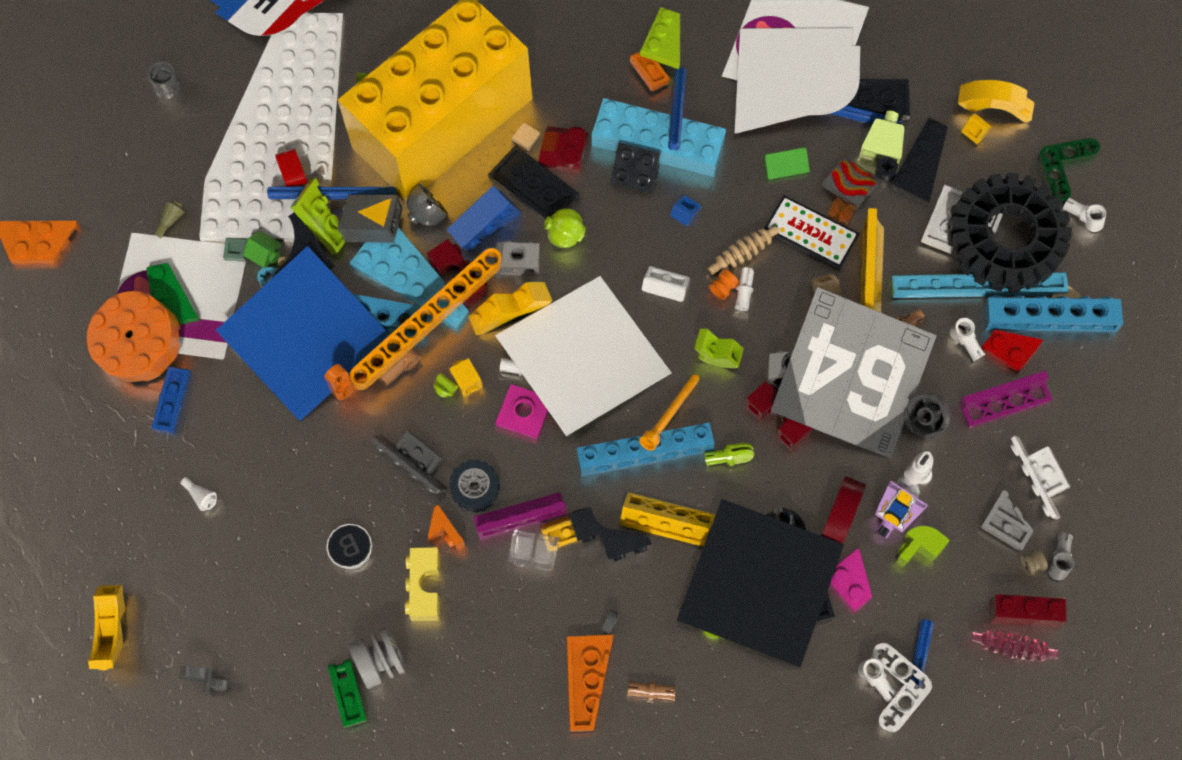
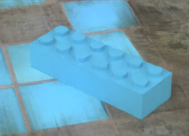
M603 98L592 132V146L617 152L619 142L623 141L662 151L660 164L714 177L725 142L726 129L682 118L680 149L677 151L674 149L670 150L668 148L671 115Z

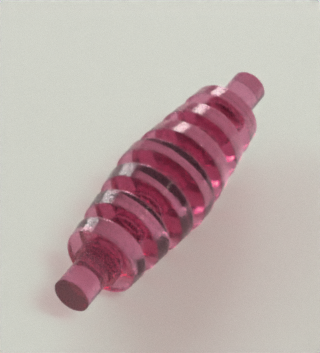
M986 630L983 634L975 632L971 634V641L981 643L983 649L988 650L991 646V652L998 653L1000 648V655L1006 657L1009 652V658L1016 659L1018 655L1019 660H1025L1027 654L1030 661H1034L1036 656L1038 661L1044 662L1047 658L1057 660L1059 657V651L1049 649L1047 643L1041 642L1039 646L1038 640L1032 639L1030 642L1029 637L1025 635L1021 639L1018 633H1014L1012 638L1010 632H1004L1001 638V631H995L993 636L990 630Z

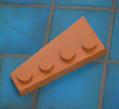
M614 635L567 637L570 732L594 731Z

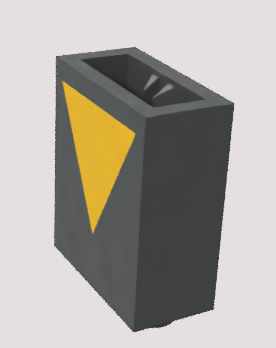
M348 195L347 201L343 205L342 219L338 222V231L341 233L344 241L394 243L403 209L398 196Z

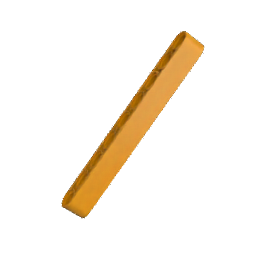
M488 248L353 367L350 372L353 386L359 390H365L486 283L501 268V253L494 248ZM493 257L497 262L495 264H488L486 260ZM472 272H479L481 276L474 279L470 277V274ZM462 286L465 288V291L456 293L454 288ZM442 300L449 303L445 308H441L437 304ZM424 315L433 317L430 322H423L421 320ZM412 329L417 333L413 337H407L405 332ZM392 344L400 346V349L396 352L388 350ZM375 359H382L384 361L379 367L372 365ZM360 373L367 375V378L362 382L355 380V377Z

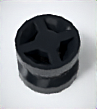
M892 157L881 158L877 163L875 176L884 183L892 181L898 170L897 161Z

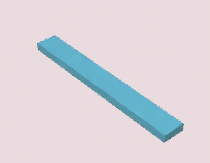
M1055 272L1045 282L1042 283L1040 281L1037 287L1027 290L1023 286L1020 292H1009L1008 287L1005 286L1001 292L990 289V282L986 281L984 286L975 282L974 279L977 276L975 274H969L968 276L966 274L892 275L891 277L893 298L986 297L995 295L1043 296L1068 294L1069 292L1066 272Z

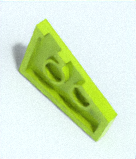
M660 7L641 48L640 56L679 69L680 13Z
M314 178L309 181L290 208L333 255L339 252L345 241L338 231L339 221L336 215L331 214L327 206L329 202L326 196H322L317 187L320 184Z

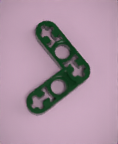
M1086 138L1048 145L1041 149L1038 155V162L1045 185L1052 190L1049 194L1051 199L1058 196L1063 204L1066 203L1071 196V189L1063 165L1094 159L1100 150V144L1097 140ZM1086 146H1089V148L1093 149V151L1090 152L1089 149H1085ZM1064 149H1071V150H1073L1074 156H1073V157H1068V156H1066V155L1064 154L1063 150H1064ZM1046 153L1049 156H1053L1051 161H1049L1048 157H1044ZM1055 171L1059 173L1060 178L1057 180L1050 178L1049 172ZM1057 185H1060V186H1059V191H1060V193H1061V194H1065V195L1063 196V198H1061L1060 195H1056V193H1057V191H1058V186H1057Z

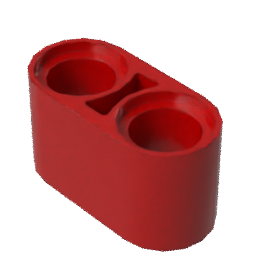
M295 148L275 154L286 187H300L308 184Z

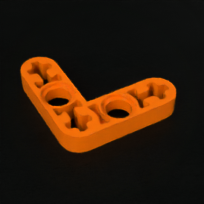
M375 359L372 365L379 367L384 361L382 359ZM340 364L334 365L326 372L324 378L331 393L339 401L344 400L357 390L352 384L350 373L348 374ZM360 373L355 377V380L362 382L367 378V375Z

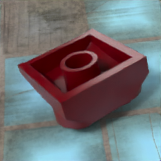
M548 126L543 138L538 162L545 167L580 173L589 133L585 132L581 127L566 129Z

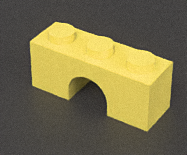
M438 547L410 548V555H406V569H410V578H406L405 581L406 592H409V600L405 601V613L409 614L411 621L439 620L438 593H427L421 589L422 582L426 577L440 575V552Z

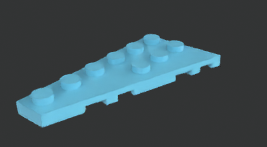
M399 227L394 243L365 242L350 262L352 268L417 306H423L447 285ZM442 300L438 302L437 305L441 308H445L449 305V303L445 300ZM462 303L442 322L458 331L469 316V311Z

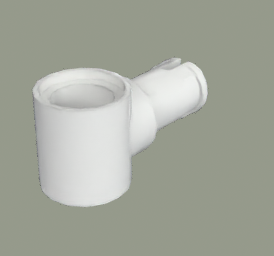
M1070 197L1068 198L1063 210L1079 217V220L1084 222L1086 229L1098 232L1104 227L1106 210L1103 206L1098 204L1085 206Z
M961 318L951 326L950 336L953 340L958 341L961 346L964 345L974 362L986 354L975 339L977 336L974 333V323L968 318ZM959 325L965 328L966 334L959 332Z
M867 659L859 664V676L863 680L868 681L872 687L875 686L886 703L890 702L898 692L895 691L886 679L887 675L884 672L883 664L877 659ZM869 663L875 667V674L873 676L868 675L866 672V667Z

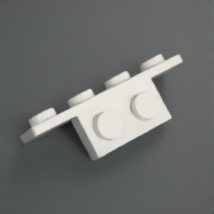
M1017 436L1011 437L1013 442L1011 448L1016 456L1020 455L1023 461L1021 467L1026 476H1031L1034 482L1031 484L1033 491L1037 496L1042 497L1044 512L1053 519L1060 518L1050 497L1071 486L1051 448L1047 446L1029 456L1020 438Z

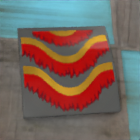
M845 157L823 181L822 186L855 209H858L866 197H869L881 182V179L848 157Z

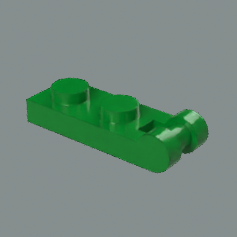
M351 658L344 660V663L335 665V663L328 665L343 727L348 728L367 722ZM347 673L346 678L339 679L338 674Z

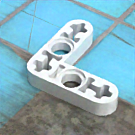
M880 643L873 650L874 659L879 660L888 672L904 684L879 717L880 726L884 730L896 732L932 689V681L887 643ZM889 649L887 653L894 659L893 663L889 662L886 658L880 660V651H887ZM900 663H906L909 667L907 674L903 676L898 675L896 672V668ZM913 674L920 681L925 679L924 684L926 687L924 689L918 688L916 690L918 685L910 679ZM904 696H909L912 700V705L908 709H902L899 704L900 699ZM894 707L904 714L902 717L899 714L895 716L894 721L896 724L894 726H886L888 723L886 717L892 718L896 714L892 710Z

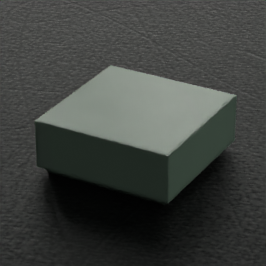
M226 238L223 254L224 260L246 262V257L243 254L248 239Z

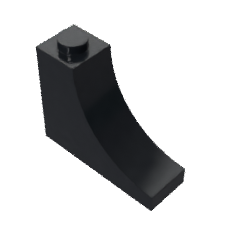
M295 212L288 217L294 229V243L289 257L274 272L275 275L307 246L330 270L335 266L304 222Z

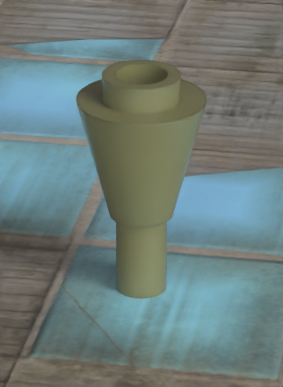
M174 200L171 203L166 201L160 220L161 223L154 232L155 236L162 238L167 228L173 225L185 213L180 203Z

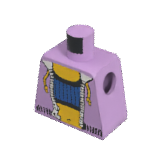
M890 481L875 513L877 517L882 519L875 532L886 539L894 528L903 533L928 505Z

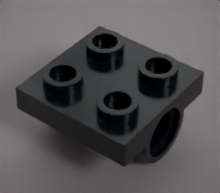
M620 141L610 183L651 194L657 178L662 151Z

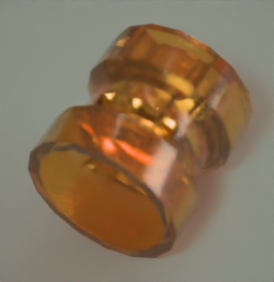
M836 197L827 216L832 219L837 218L842 224L847 226L856 210V206L852 204L847 205L842 199Z

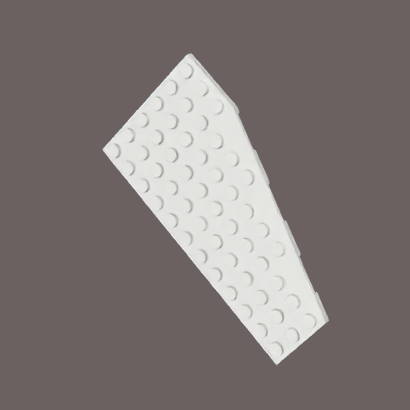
M304 13L289 28L271 35L205 178L199 235L201 241H226V238L248 239L250 236L262 231L278 242H294V229L288 216L294 212L290 207L296 199H268L267 197L268 187H286L275 154L295 148L307 182L309 183L311 179L316 178L320 184L317 187H333L338 116L337 99H339L344 26L343 13ZM327 199L329 202L327 206L331 212L332 199ZM309 229V231H310L311 234L314 236V238L316 239V241H317V242H321V241L314 235V233Z

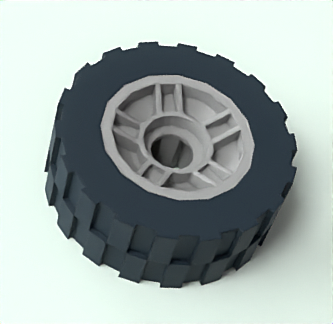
M477 459L474 461L467 460V462L459 464L460 466L453 470L454 472L451 474L449 482L454 502L460 508L473 512L484 511L487 507H491L493 502L497 500L498 493L500 492V483L494 468L489 466L487 462ZM479 483L477 489H472L470 484Z

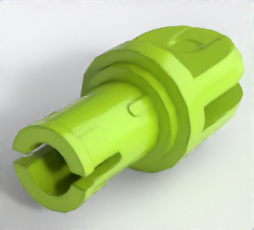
M749 443L726 444V447L722 450L704 452L706 465L727 463L729 466H734V464L749 462L754 457V448Z

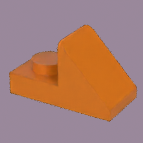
M439 505L435 506L428 533L429 543L444 535L443 538L450 548L454 546L457 551L465 547L463 539Z

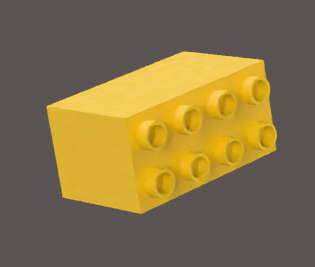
M460 0L337 99L352 148L391 187H395L396 192L406 201L413 188L419 184L427 188L532 100L528 48L477 0Z

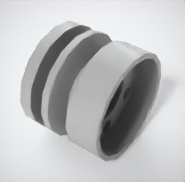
M385 627L379 630L383 640L378 641L376 635L372 633L371 640L373 645L369 647L362 638L348 644L352 658L368 690L382 684L380 673L382 671H385L391 679L394 678L391 670L393 666L396 667L399 675L405 673L402 655L394 638L389 635Z

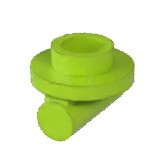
M442 373L436 377V382L433 385L436 389L435 392L445 398L453 396L454 392L458 389V385Z

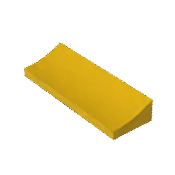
M868 208L862 229L860 305L881 313L884 227L877 219V209Z

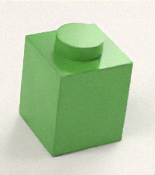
M259 231L248 238L243 256L265 268L272 263L274 264L279 259L281 243L264 232Z

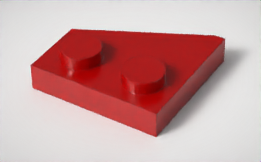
M995 330L983 344L982 350L1015 374H1018L1042 344L1043 340Z

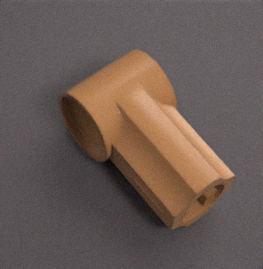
M397 345L392 352L398 351L400 346ZM411 349L379 379L388 386L403 371L411 370L419 362L420 357Z

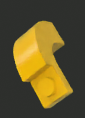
M978 80L960 86L958 104L971 113L986 108H997L1010 112L1025 123L1032 121L1034 102L1027 97V90L1018 85L998 80Z

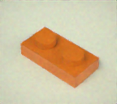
M640 52L630 56L629 61L651 92L669 84L670 78L658 62L640 56Z

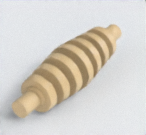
M776 226L768 230L762 228L758 230V233H751V238L746 235L743 237V241L738 239L735 241L736 246L731 244L728 247L729 251L725 249L722 252L723 258L720 255L715 258V263L708 267L709 272L713 275L719 270H729L727 265L733 269L737 267L736 262L741 265L744 263V259L746 261L751 260V254L756 256L759 253L758 249L762 251L765 249V244H771L772 237L777 235L779 230Z

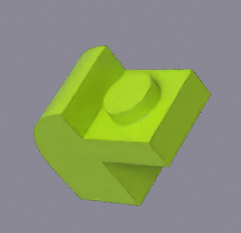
M700 329L694 348L699 352L698 358L701 361L722 368H739L744 350L734 339H718L708 329Z
M929 526L915 527L908 531L903 538L906 542L897 552L900 556L896 562L904 567L917 551L930 562H933L950 540L935 528Z

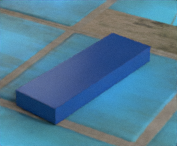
M168 366L151 427L154 431L175 434L191 376L189 369Z

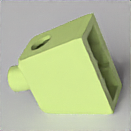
M886 111L884 120H874L862 145L860 155L878 160L883 157H892L899 165L902 157L905 127L896 124L899 116L898 113Z

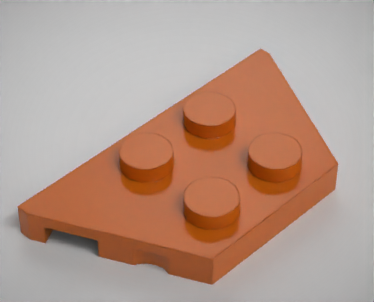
M77 220L0 221V238L13 264L56 263L61 255V251L70 242L68 238L74 229L77 230L79 228V223Z

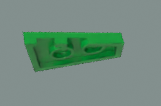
M163 263L146 267L150 295L160 301L176 316L179 325L200 321L170 265Z

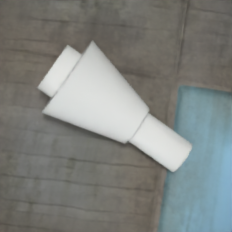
M187 477L182 479L181 485L189 491L201 511L210 510L215 506L217 499L215 492L195 485Z

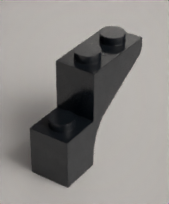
M590 506L567 513L576 540H582L583 543L596 539L595 535L598 534L606 558L608 560L613 559V562L626 558L625 554L632 551L635 554L647 551V546L652 545L650 538L646 535L603 527L596 520Z

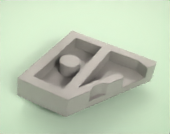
M1003 490L980 528L1021 552L1034 530L1023 519L1018 507L1013 505L1007 491Z

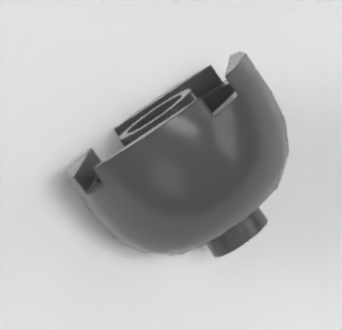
M421 184L413 188L407 197V209L410 212L408 217L415 224L419 222L424 226L437 225L445 219L448 212L439 200L436 201L432 197L433 194Z
M924 393L915 396L909 401L908 408L905 410V421L912 433H916L924 439L934 438L945 432L949 427L952 419L951 408L942 396L934 393Z

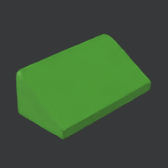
M806 147L766 154L764 156V166L768 180L810 173Z

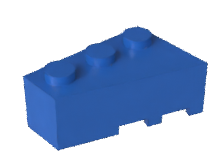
M493 185L447 231L463 249L470 252L477 249L481 243L522 214V212L505 193Z

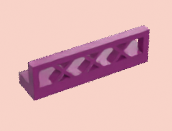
M1046 370L962 397L959 407L968 428L1051 402L1053 399L1046 385V382L1049 380ZM1040 387L1045 398L1038 400L1029 395L1033 389ZM1017 395L1024 398L1023 404L1016 406L1009 403L1011 396ZM996 401L1004 405L1001 412L996 413L988 409L990 403ZM976 408L982 411L983 414L980 419L972 421L968 410Z
M561 492L477 515L473 518L479 540L565 516L567 511Z

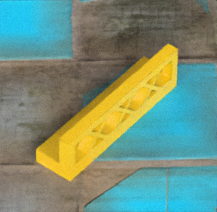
M628 492L619 525L704 547L715 514ZM630 501L640 503L641 505L632 504ZM699 519L709 521V523L699 521Z

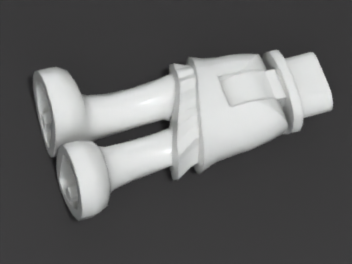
M924 451L916 455L910 466L905 469L904 476H901L897 481L898 486L916 498L920 494L917 484L923 485L931 481L932 454Z

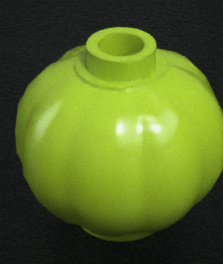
M568 208L555 211L551 217L548 216L544 223V229H547L549 241L559 248H570L576 245L577 241L581 242L586 227L582 223L583 220L580 214Z

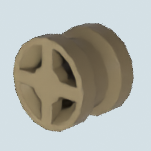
M1034 549L1031 554L1020 555V563L1028 576L1035 575L1036 571L1048 569L1046 558L1040 549Z

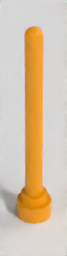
M693 374L654 428L645 431L641 436L639 442L643 448L649 451L655 450L660 443L661 432L700 379L698 374Z

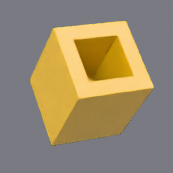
M469 358L458 360L449 368L451 377L455 384L458 385V389L463 397L483 387L482 381Z

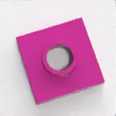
M511 384L495 425L538 440L548 410L534 391ZM523 403L531 406L532 412L527 417L517 415L515 410L518 404Z

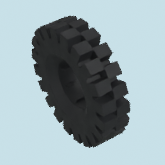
M999 173L990 175L987 181L984 178L976 181L971 189L968 187L962 194L949 219L948 229H950L947 238L948 245L954 246L951 254L955 262L960 260L963 262L960 269L967 276L973 272L977 275L974 279L975 282L984 286L986 281L990 282V289L1001 292L1005 286L1008 287L1009 292H1020L1023 286L1027 290L1037 287L1040 281L1042 283L1045 282L1056 271L1070 247L1068 242L1072 237V227H1067L1070 222L1068 212L1060 211L1063 202L1058 196L1051 199L1048 195L1052 190L1044 183L1038 189L1034 186L1036 182L1034 178L1026 176L1023 181H1019V174L1007 173L1005 179H1002ZM1000 213H1011L1021 217L1028 224V229L1031 231V238L1027 242V246L1020 249H1009L1001 244L999 245L992 238V233L989 232L988 223H991L993 216Z

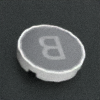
M345 524L339 526L331 533L326 548L329 558L336 566L352 570L360 568L369 560L373 544L370 535L364 528L356 524Z

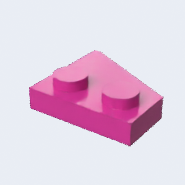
M856 549L836 566L830 586L853 612H856L872 598L859 549Z

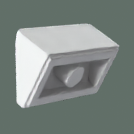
M649 266L643 280L642 291L683 302L690 278Z

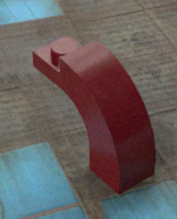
M847 476L844 477L821 536L842 544L844 543L866 487L865 483Z

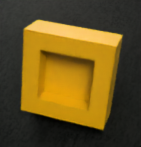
M973 114L961 132L973 142L979 144L991 126L977 114Z

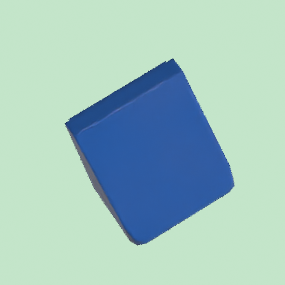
M683 195L674 204L670 216L688 226L702 205Z

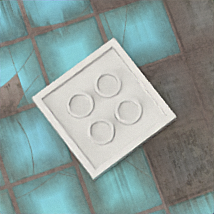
M944 185L921 240L922 243L951 254L954 246L948 245L949 219L964 192ZM1001 213L993 216L991 223H988L992 238H994L1003 214Z

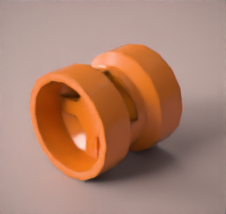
M723 269L718 274V279L711 282L709 289L715 296L725 300L730 295L729 291L738 286L739 281L734 274Z

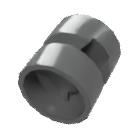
M165 61L152 64L148 69L147 75L157 96L162 99H171L177 96L181 90V82L173 66Z

